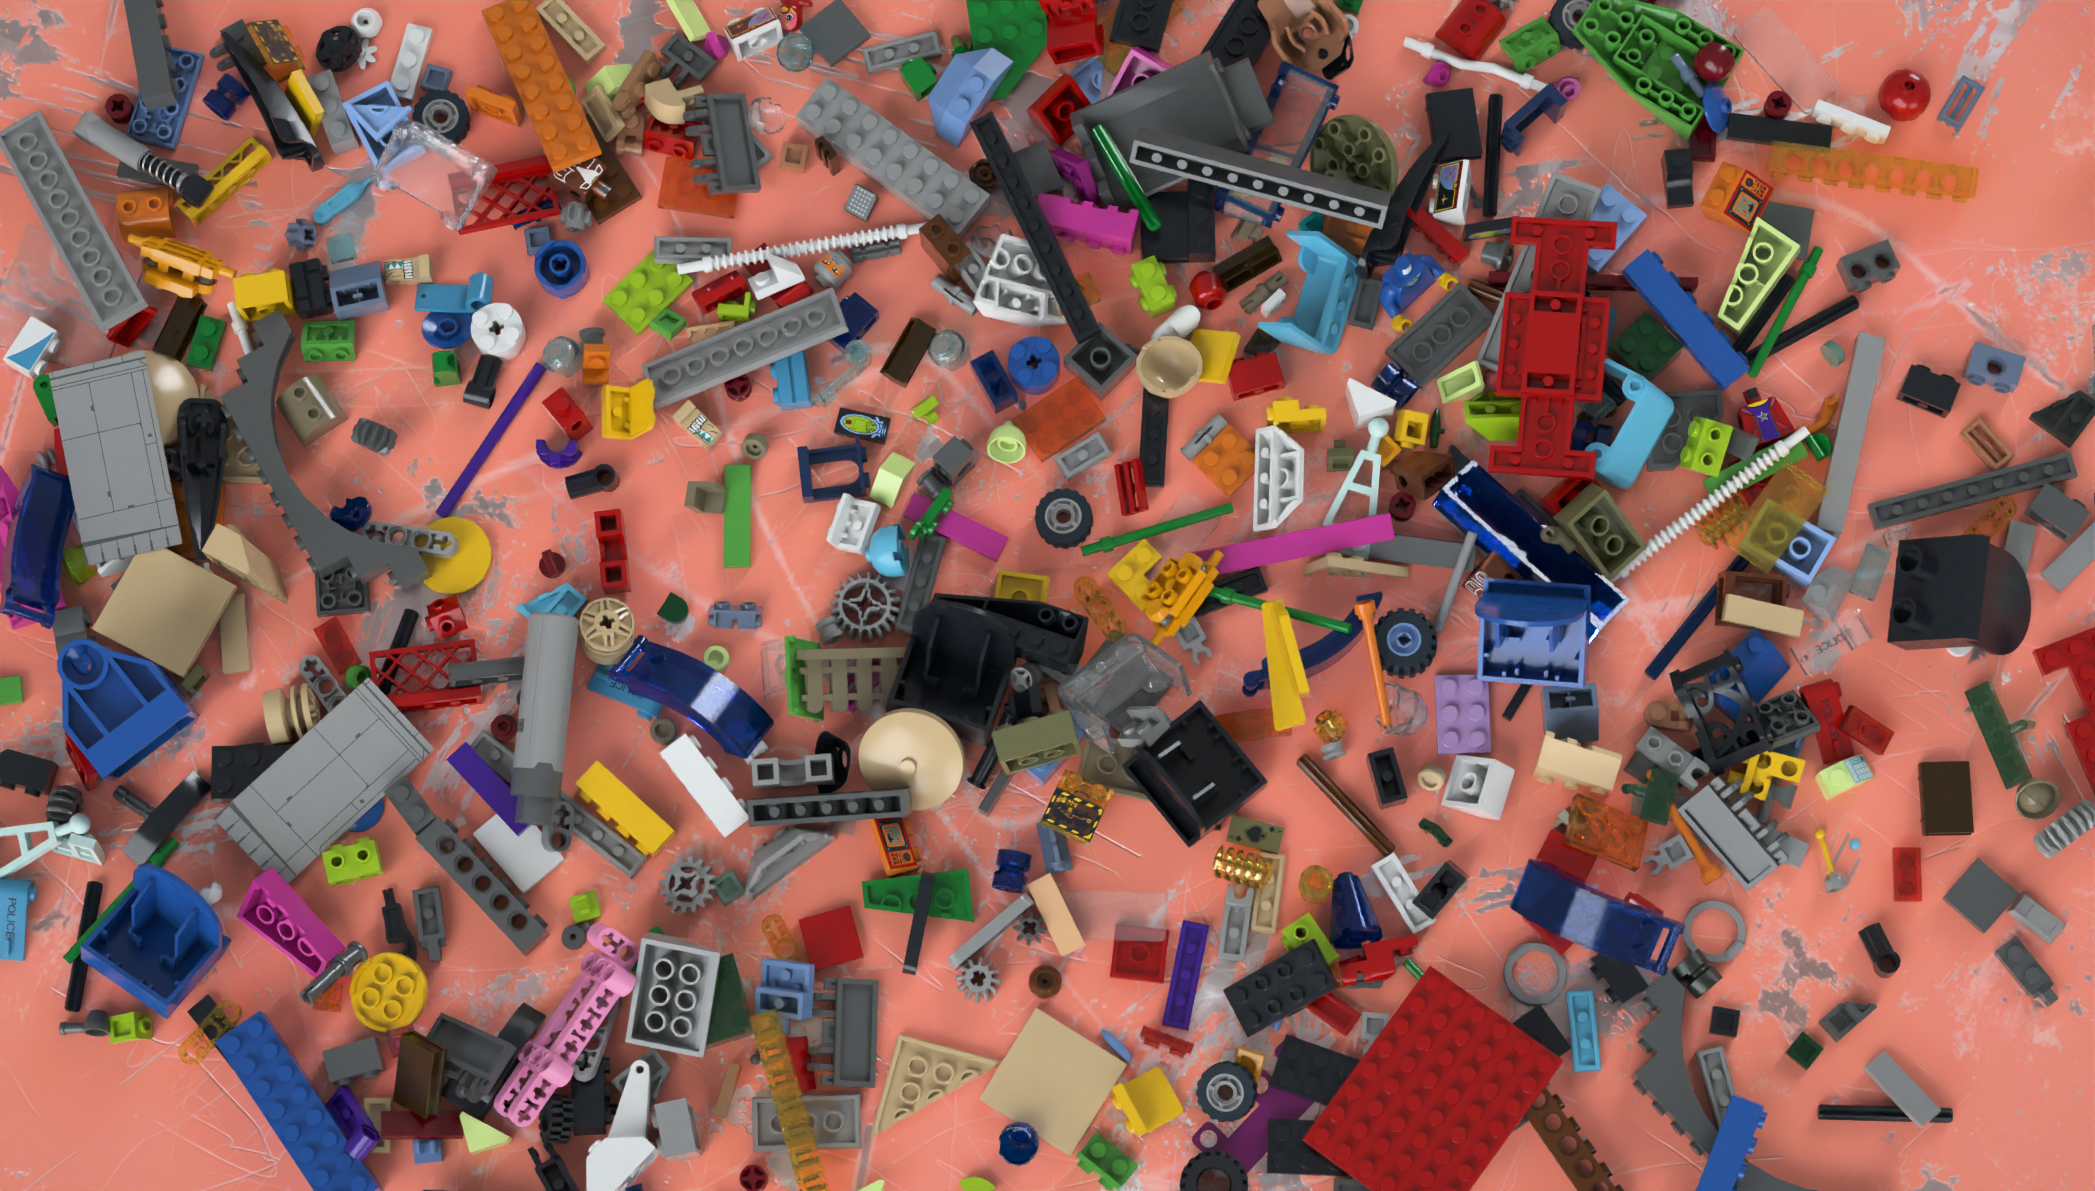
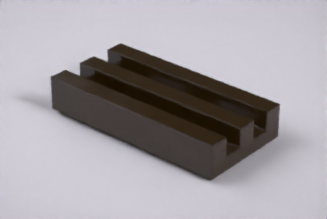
M820 136L814 140L817 156L820 161L823 160L824 166L829 168L831 175L835 176L840 172L838 155L824 136Z

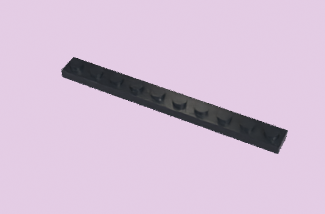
M990 111L971 122L970 125L1076 341L1081 344L1100 334L1102 330L995 113Z

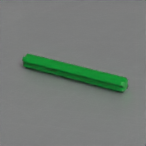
M1098 124L1091 130L1093 137L1136 209L1139 210V214L1148 229L1156 231L1162 226V221L1108 131L1102 124Z

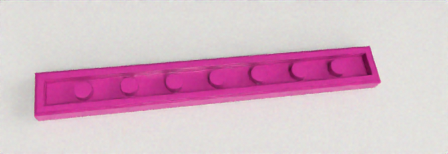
M1390 513L1191 553L1196 554L1204 562L1208 561L1215 549L1219 550L1224 554V557L1215 568L1218 570V574L1393 540L1395 536Z

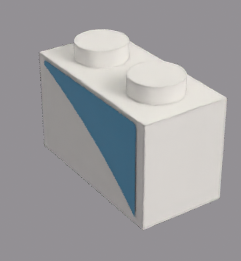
M31 316L3 357V360L13 369L35 380L46 371L47 362L52 354H56L61 348L63 337L57 330Z

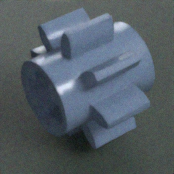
M296 219V223H288L289 227L286 230L285 236L289 242V247H296L297 251H306L307 247L315 246L314 242L318 234L314 228V223H306V219Z

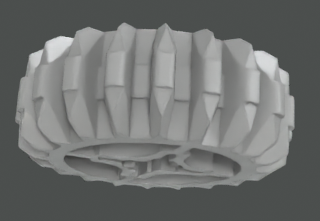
M869 571L867 573V578H863L862 572H857V580L848 575L849 584L847 585L845 582L840 581L839 586L842 591L838 589L833 590V594L839 599L830 600V604L836 607L830 610L831 616L838 615L835 621L839 625L842 624L840 626L841 630H849V639L854 638L857 633L859 642H863L864 635H868L869 642H873L872 634L877 633L881 639L884 637L881 631L883 628L889 633L892 631L888 623L896 624L897 618L893 615L899 614L900 608L895 606L899 605L901 601L900 598L894 597L898 593L897 589H889L891 586L890 580L881 584L883 580L881 574L873 580L872 572ZM863 588L862 594L858 598L847 600L851 593ZM872 589L879 591L885 597L887 605H881L880 602L872 599ZM868 598L870 607H867L863 616L862 609L859 606H864ZM844 608L850 609V611L856 612L859 615V625L854 624L845 616ZM885 613L878 622L868 625V621L872 616Z
M2084 799L2035 835L2033 842L2037 846V850L2046 858H2052L2094 827L2095 804L2089 799Z

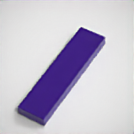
M467 742L462 744L446 759L518 837L531 826L515 823L517 797L510 795V788Z
M1183 920L1162 1026L1185 1031L1189 1030L1209 925Z

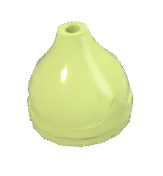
M1005 421L1003 425L995 428L987 441L989 456L997 462L1006 464L1020 461L1026 453L1027 443L1024 433L1014 425V422Z

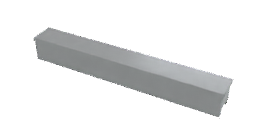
M1862 331L1857 335L1833 438L1832 452L1829 456L1814 526L1839 539L1840 534L1842 535L1886 339L1865 334Z

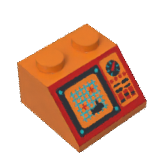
M1722 161L1700 206L1706 219L1751 234L1756 218H1761L1775 190L1747 169Z
M902 817L870 820L869 823L887 877L894 878L919 870L917 862L921 861L918 848L917 846L911 847L908 838L913 836L909 821L903 822Z

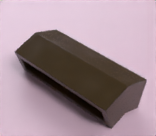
M1267 235L1213 266L1212 272L1219 274L1228 293L1283 260L1279 249Z
M178 296L152 350L169 355L181 362L195 333L200 315L204 314L207 304L197 297L191 299Z
M911 317L881 368L880 373L892 382L906 388L937 334L936 329L919 318Z

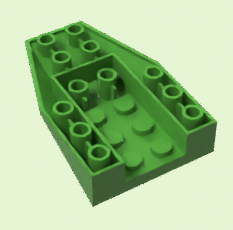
M1593 0L1572 31L1626 93L1686 141L1689 140L1705 116L1703 99L1700 100L1689 85H1685L1680 78L1681 73L1670 58L1679 53L1688 67H1692L1695 70L1693 66L1694 55L1700 48H1703L1709 42L1722 44L1730 50L1735 58L1734 69L1725 79L1717 82L1723 89L1740 63L1745 51L1677 10L1637 0ZM1698 75L1697 79L1705 88L1710 81Z

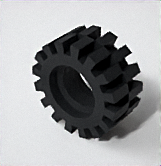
M552 1094L540 1111L538 1120H540L539 1130L541 1131L539 1134L542 1137V1142L567 1144V1141L570 1140V1135H572L571 1127L574 1124L572 1122L574 1113H572L573 1104H571L572 1099L569 1098V1095Z

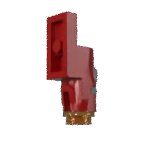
M1417 935L1363 944L1364 957L1357 955L1347 960L1334 962L1335 965H1329L1340 986L1339 988H1381L1384 980H1388L1396 973L1393 953H1397V956L1413 954V949L1418 947Z

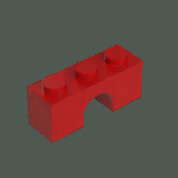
M620 509L594 512L596 537L600 548L601 562L599 567L602 590L605 595L631 592L624 516Z

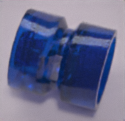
M225 73L216 83L217 89H211L202 101L211 111L227 122L237 111L236 105H242L251 94L239 81ZM225 93H229L231 95L229 99L225 96Z
M1391 361L1374 379L1371 387L1375 391L1397 401L1395 408L1400 410L1415 395L1421 384L1410 375L1404 376V370L1394 361Z
M1577 418L1571 441V450L1584 451L1590 445V443L1585 442L1587 433L1593 434L1591 443L1600 442L1610 447L1614 427L1600 423L1597 426H1593L1592 421Z
M999 849L996 859V866L999 867V870L994 872L992 888L1011 893H1025L1028 881L1025 873L1030 870L1032 855L1015 850Z

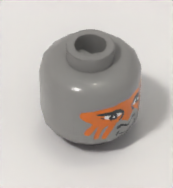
M828 251L815 263L814 271L817 275L814 278L823 288L829 286L837 289L852 274L850 268L852 263L841 251Z

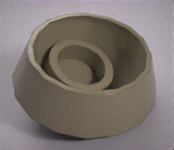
M2043 777L2028 778L2017 788L2014 801L2015 808L2021 816L2027 819L2038 820L2046 818L2059 807L2061 794L2054 783Z

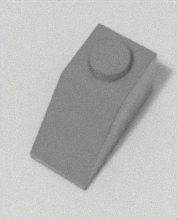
M1833 565L1827 567L1813 578L1802 599L1807 610L1810 613L1833 621L1856 575Z

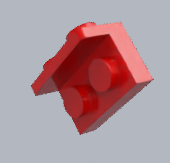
M651 114L644 130L643 148L692 161L694 148L699 136H687L685 128L702 125V122L685 121L684 124H667L657 120Z
M734 270L693 291L692 297L704 316L717 309L718 303L725 304L726 301H733L745 295L746 291H749L742 275L737 270Z

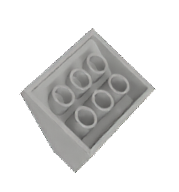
M652 932L641 938L635 976L636 983L633 989L625 1043L704 1058L721 952L677 937Z

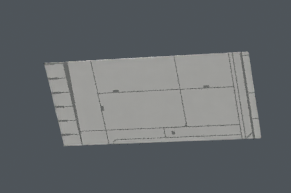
M135 352L49 372L86 566L182 544L145 352Z
M367 678L214 817V820L264 872L273 867L288 884L385 795L383 791L411 772L435 748L371 679Z

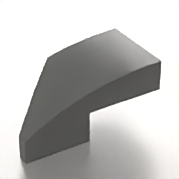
M1846 1001L1844 1004H1838L1818 1023L1837 1043L1874 1011L1877 1006L1870 1003L1864 1005L1856 1004L1854 1001Z

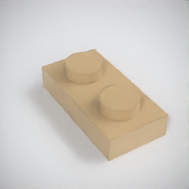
M364 1098V1110L381 1137V1111H393V1099ZM380 1139L370 1153H391L392 1140Z

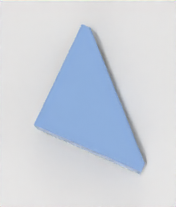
M1105 51L1103 55L1091 57L1069 74L1091 104L1100 100Z
M348 103L345 105V108L377 142L413 111L410 106L352 105Z

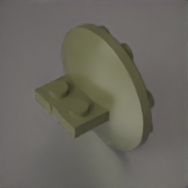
M1357 114L1338 116L1326 122L1312 141L1309 156L1311 172L1392 193L1391 197L1393 196L1399 175L1398 159L1390 138L1377 123Z

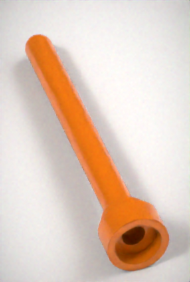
M1363 600L1353 604L1354 611L1363 624L1381 723L1384 726H1389L1392 720L1372 620L1375 617L1374 600Z
M1653 769L1647 770V779L1701 867L1699 870L1702 874L1700 878L1705 886L1721 878L1724 874L1720 867L1710 863L1686 821L1677 811L1676 804L1656 771Z

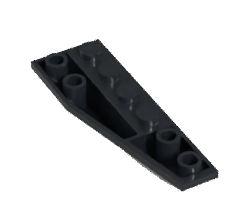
M935 593L931 601L959 602L993 615L1011 630L1016 639L1015 657L1073 676L1083 655L1089 618L1040 601Z

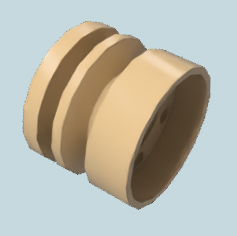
M608 597L596 599L585 607L579 620V637L581 649L587 658L602 665L617 664L626 659L632 652L635 643V621L629 607L618 599ZM607 624L608 627H611V628H610V629H607L606 626H603V625Z
M309 683L302 684L300 692L296 685L291 686L289 699H287L282 688L263 692L264 718L268 735L273 745L291 743L293 741V730H296L301 739L307 733V730L310 731L321 720L318 701Z

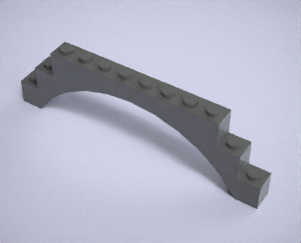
M280 309L252 323L255 329V333L252 336L259 348L237 359L240 368L236 372L243 385L222 395L221 398L224 405L220 406L227 420L231 418L234 420L236 427L232 429L239 442L245 440L249 448L245 449L248 458L252 464L257 461L261 470L257 471V474L264 485L270 484L273 492L269 493L276 507L281 505L284 509L285 514L281 516L288 529L294 527L298 535L294 539L301 551L307 550L310 557L306 561L313 573L318 571L321 577L324 578L346 566L354 580L359 578L362 585L388 572L387 575L394 587L399 585L403 592L430 578V573L416 548L380 543L350 532L318 510L302 494L290 477L280 455L275 431V395L281 369L295 340V336Z
M1667 969L1641 993L1644 997L1642 1000L1644 1005L1651 1012L1656 1010L1659 1014L1636 1035L1639 1039L1637 1041L1638 1045L1647 1054L1651 1052L1654 1057L1631 1077L1635 1081L1632 1085L1641 1095L1647 1094L1652 1099V1107L1661 1116L1666 1114L1672 1121L1670 1126L1680 1136L1684 1134L1691 1141L1689 1146L1698 1156L1703 1154L1708 1160L1718 1131L1705 1115L1690 1083L1683 1058L1681 1034L1686 989ZM1747 1159L1743 1161L1748 1164L1742 1181L1736 1179L1733 1187L1738 1189V1191H1817L1780 1180L1750 1163Z

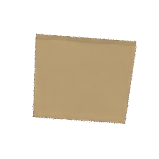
M166 548L136 554L92 629L185 679L236 591L237 586Z
M1035 1008L979 1100L1071 1157L1111 1093L1112 1087L1116 1085L1127 1064L1048 1014Z

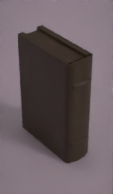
M1969 761L1918 763L1917 780H1919L1922 836H1960L1974 833Z
M407 1031L401 1034L393 1101L424 1119L433 1114L438 1115L448 1049L416 1031Z

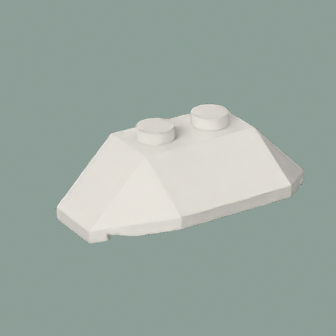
M1277 425L1256 429L1253 531L1255 532L1276 528L1303 501L1304 449Z

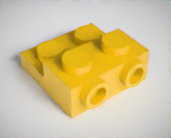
M1280 397L1277 401H1273L1272 405H1267V427L1277 425L1287 434L1325 431L1326 407L1320 408L1319 405H1308L1304 409H1299V399L1292 400V397Z

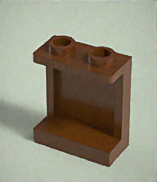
M937 214L919 228L921 246L949 281L955 285L963 279L961 277L960 262L968 257L971 251L940 214Z

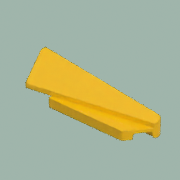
M1279 598L1264 602L1261 606L1274 728L1276 731L1306 723L1301 698L1309 696L1310 692L1289 613L1285 610L1283 599Z

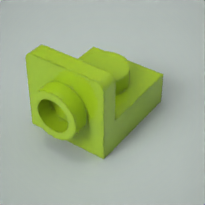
M746 291L744 305L735 301H726L725 304L718 303L717 315L719 321L735 320L737 323L749 322L751 315H756L757 300H753L752 293Z
M129 1012L108 1017L110 1044L153 1038V1024L151 1014L148 1012Z

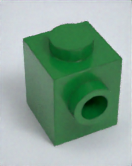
M921 56L916 59L911 58L901 66L902 68L899 69L902 81L917 102L928 96L938 82V79L935 77L937 74L935 68L930 61L925 63Z

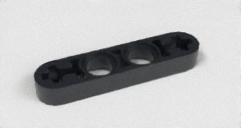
M922 871L902 971L905 974L916 975L936 873Z

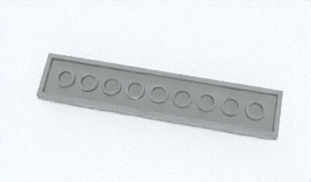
M38 109L0 131V147L101 331L104 333L147 308L146 300L40 110Z

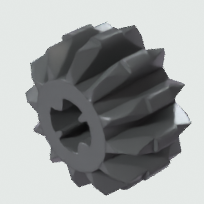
M360 418L357 424L354 425L351 439L356 444L381 455H389L396 444L395 441L398 435L386 426L367 418Z
M58 785L56 788H53L51 796L48 797V805L46 806L47 822L54 821L62 825L68 823L74 814L81 813L84 802L82 792L78 788H72V786Z

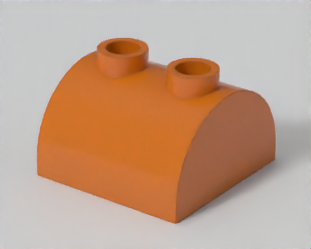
M170 186L118 192L116 202L120 233L125 243H127L128 236L131 233L143 238L150 236L160 239L165 237L176 238L174 194Z

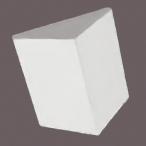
M1351 378L1347 382L1345 398L1356 430L1368 427L1369 422L1376 417L1383 418L1386 421L1392 419L1397 401Z

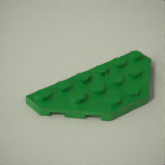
M966 0L973 51L994 48L1014 61L990 101L1006 99L1047 45L1046 13L1042 10L1038 0Z

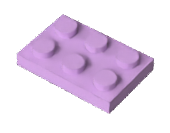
M1477 674L1435 675L1437 755L1491 754L1488 681L1477 680Z

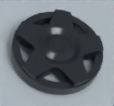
M333 27L322 33L317 44L316 58L320 65L327 70L331 69L332 72L345 71L358 60L362 49L361 39L350 27ZM352 35L355 39V44L350 42ZM347 56H351V58L346 63H344L345 58ZM331 60L332 66L327 65L325 62Z

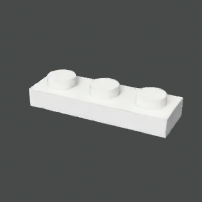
M407 24L390 81V85L400 100L414 101L434 33L431 28Z
M1818 99L1811 114V117L1816 118V121L1823 125L1831 124L1837 126L1844 133L1858 134L1863 136L1866 141L1874 144H1884L1891 129V126Z
M1394 852L1371 866L1372 871L1412 935L1417 934L1437 921L1435 918L1433 920L1412 903L1419 892Z

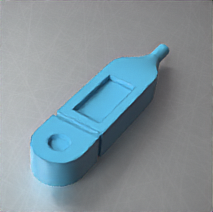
M369 177L365 181L348 184L323 205L315 209L312 214L315 223L324 226L361 198L366 185L372 179Z

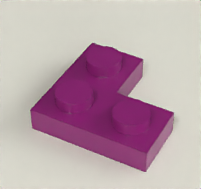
M1060 148L1051 151L1050 154L1059 175L1072 180L1079 202H1094L1097 206L1101 204L1098 186L1091 176L1090 172L1092 169L1089 162L1085 158Z

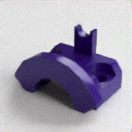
M536 439L537 455L544 464L551 468H569L576 464L583 455L579 450L577 441L569 440L564 450L553 452L549 450L545 440Z

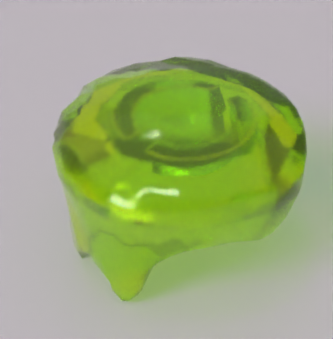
M82 543L62 549L61 562L63 568L75 587L81 586L87 582L89 577L97 573L96 570L92 569L91 565L86 566Z

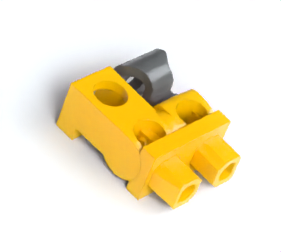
M1766 751L1742 761V763L1746 764L1744 774L1730 770L1726 784L1730 785L1740 778L1743 783L1738 790L1739 793L1744 794L1751 790L1754 798L1766 801L1770 797L1778 800L1783 807L1791 809L1798 786L1791 784L1786 787H1780L1772 784V778L1775 776L1799 784L1806 760L1774 751L1770 753Z

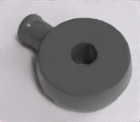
M588 921L581 927L571 925L564 929L561 941L567 949L577 950L585 944L586 932L591 927ZM573 935H576L575 940H571Z

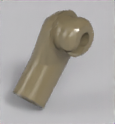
M1546 526L1541 530L1540 536L1544 542L1561 545L1568 554L1578 547V544L1562 527Z

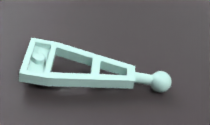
M1376 417L1369 422L1368 431L1371 436L1367 450H1360L1322 526L1335 524L1332 521L1348 490L1370 496L1368 517L1376 515L1381 455L1376 453L1380 439L1389 431V425L1385 419ZM1364 460L1373 462L1371 487L1353 483ZM1370 544L1334 552L1348 556H1361L1367 561Z
M77 813L70 818L68 823L59 825V822L51 821L0 828V837L18 836L22 856L0 869V878L9 877L63 843V835L71 832L75 834L86 833L91 827L90 818L86 814ZM48 831L49 839L33 848L30 833Z

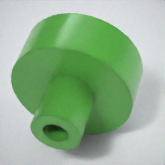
M365 665L351 666L344 676L347 687L353 691L367 678H370L372 681L371 671Z

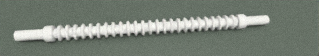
M927 222L911 225L900 223L894 228L890 225L889 229L883 226L882 230L875 228V231H871V229H868L866 233L861 230L859 234L854 231L853 235H849L847 232L846 236L839 234V237L836 238L832 235L830 239L825 236L824 240H820L818 237L817 241L810 239L809 242L803 240L801 244L796 241L794 245H791L789 242L788 246L781 244L780 247H776V245H773L772 249L766 246V249L762 250L759 247L758 251L751 249V252H747V250H744L743 254L737 251L736 255L730 252L729 256L722 254V257L715 255V258L706 256L700 261L677 264L678 275L703 270L705 273L713 272L715 268L720 271L721 267H724L726 270L728 266L735 268V265H739V267H742L743 263H746L747 266H749L750 262H753L755 265L757 261L764 263V260H768L766 254L786 259V256L793 258V255H797L800 257L802 253L807 256L808 252H811L813 255L815 251L822 253V250H826L828 252L831 248L836 251L837 247H840L842 250L844 246L851 248V245H855L858 247L860 243L865 246L867 242L871 245L873 241L880 243V240H884L887 242L889 238L895 240L898 237L899 240L907 239L908 235L920 234L919 228Z
M1803 426L1784 441L1779 440L1774 444V449L1769 448L1767 454L1762 453L1763 457H1757V462H1750L1751 466L1749 468L1745 466L1744 472L1738 471L1737 477L1733 475L1732 481L1726 480V485L1721 484L1720 490L1714 489V494H1708V499L1702 498L1701 504L1696 503V508L1691 507L1689 513L1684 512V517L1679 516L1677 522L1672 521V526L1667 525L1665 531L1660 530V535L1655 534L1654 540L1648 539L1647 548L1608 582L1601 578L1593 584L1596 590L1600 593L1620 577L1624 579L1629 575V570L1634 571L1636 565L1641 566V561L1646 562L1647 556L1653 557L1652 553L1654 551L1658 553L1659 547L1665 548L1664 544L1666 542L1670 544L1671 538L1677 539V534L1682 535L1683 529L1689 530V525H1695V520L1701 521V516H1707V511L1713 512L1714 506L1719 507V502L1724 503L1726 497L1731 498V493L1736 494L1738 488L1743 489L1744 483L1748 485L1750 479L1755 480V475H1761V470L1767 471V466H1773V461L1779 462L1780 456L1783 458L1787 456L1792 447L1810 435L1807 428Z

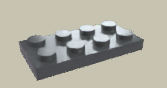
M1460 282L1385 351V354L1422 390L1490 327L1494 315Z

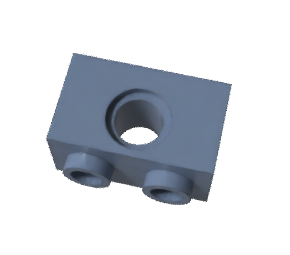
M1975 341L1970 350L1962 377L1968 379V382L1973 385L1982 386L1986 384L1994 387L1993 389L1996 392L2002 394L2013 393L2018 386L2026 357ZM1988 366L1996 367L1999 374L1991 373L1988 370Z

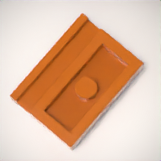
M1327 215L1322 234L1349 253L1360 256L1373 227Z

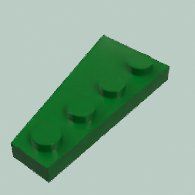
M968 869L936 872L927 916L974 922ZM922 874L861 881L864 908L914 914Z

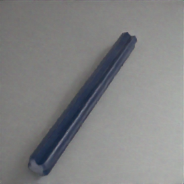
M1738 554L1725 571L1743 572L1749 565L1750 560L1743 554ZM1717 581L1646 668L1644 673L1650 679L1656 680L1716 606Z

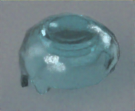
M789 33L778 43L776 57L779 64L787 71H804L814 61L815 48L812 41L804 34Z
M943 330L936 333L929 342L928 354L933 363L938 367L954 371L966 364L970 357V346L960 333L953 330Z
M558 336L549 340L542 351V362L547 367V370L553 374L570 377L582 367L583 354L581 353L580 346L569 337Z

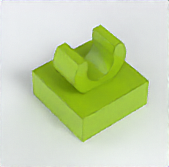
M928 395L908 410L914 419H920L923 416L929 425L934 424L940 419L933 410L934 407L939 405V402L933 395Z
M595 890L569 897L576 924L602 917Z

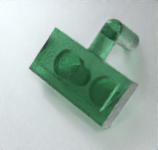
M1653 767L1648 787L1626 783L1622 785L1621 791L1624 794H1632L1644 798L1639 819L1667 826L1680 774Z

